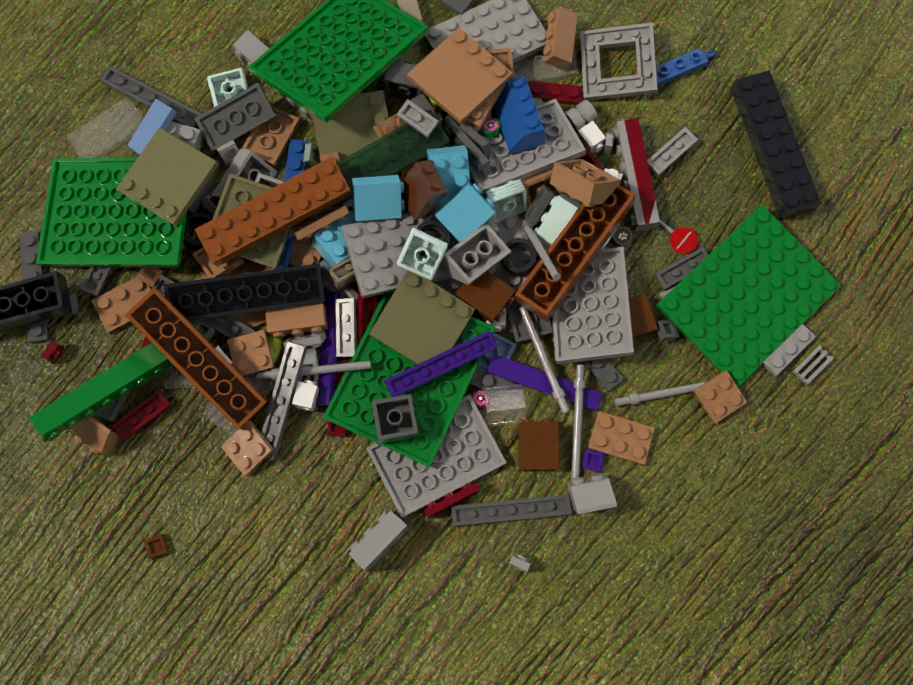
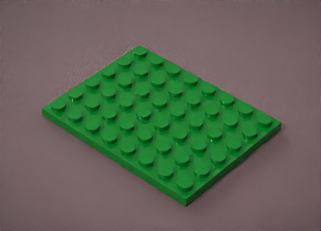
M326 0L249 65L248 69L250 73L327 123L429 32V27L385 0Z
M138 157L53 158L36 264L39 266L180 267L187 211L175 227L116 190Z
M761 204L655 306L719 372L727 370L736 386L739 387L841 285Z
M395 291L384 293L350 363L371 361L372 368L345 372L323 419L430 468L482 356L399 395H412L419 437L379 443L372 401L391 398L384 380L417 365L369 336L370 331ZM471 316L453 347L489 330L493 335L496 327Z

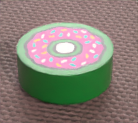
M494 118L486 119L482 125V132L488 137L496 136L501 131L500 122Z

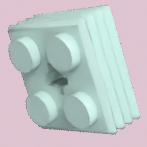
M242 68L207 76L214 107L248 88Z
M521 179L509 181L505 185L493 187L486 192V198H489L495 204L494 209L496 213L492 215L495 223L528 210L526 190Z
M412 228L396 264L419 276L432 280L447 250L448 244L418 229ZM424 250L427 256L420 258L418 251Z

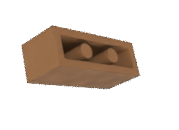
M559 6L548 15V30L545 35L546 46L543 51L544 63L559 69H563L572 63L577 13Z
M323 302L265 310L267 333L274 339H282L285 335L302 336L307 332L318 334L323 332V330H328L326 308Z

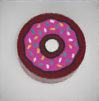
M477 389L471 395L478 409L488 406L490 395L486 390Z

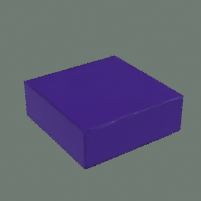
M585 449L581 469L601 473L605 453Z

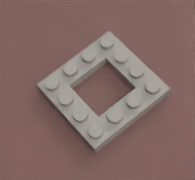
M653 22L580 31L584 100L658 93ZM636 45L638 75L601 79L600 49Z

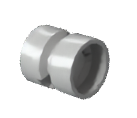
M584 100L576 105V109L572 108L564 113L576 133L585 124L587 125L592 121L598 120L597 112L588 100Z

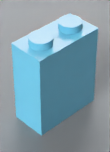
M398 175L352 178L353 213L356 221L402 218L401 211L405 209L404 200L401 199V193H404L403 181L400 182Z
M470 182L467 183L435 213L438 220L459 242L476 231L496 213L494 209L495 204L489 198L485 199L481 195L482 190L475 183L473 185Z

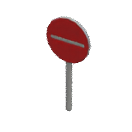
M660 220L659 224L671 233L670 245L675 252L688 254L696 248L698 237L693 229L679 227L672 230Z

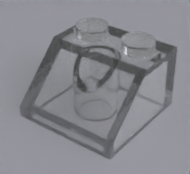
M521 384L483 389L487 427L518 424L523 419H526L524 388Z

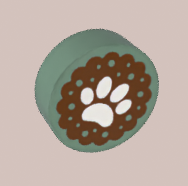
M625 227L616 229L613 234V241L619 247L629 245L632 240L631 231Z

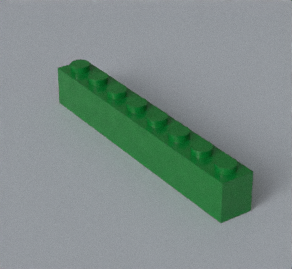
M151 343L29 416L30 425L44 443L53 441L63 431L73 429L84 418L92 417L97 410L110 406L118 397L126 396L131 389L144 385L149 378L160 375L165 368L174 365Z

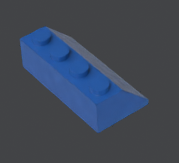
M521 76L508 80L494 104V109L500 122L509 154L545 145L544 128L526 77Z

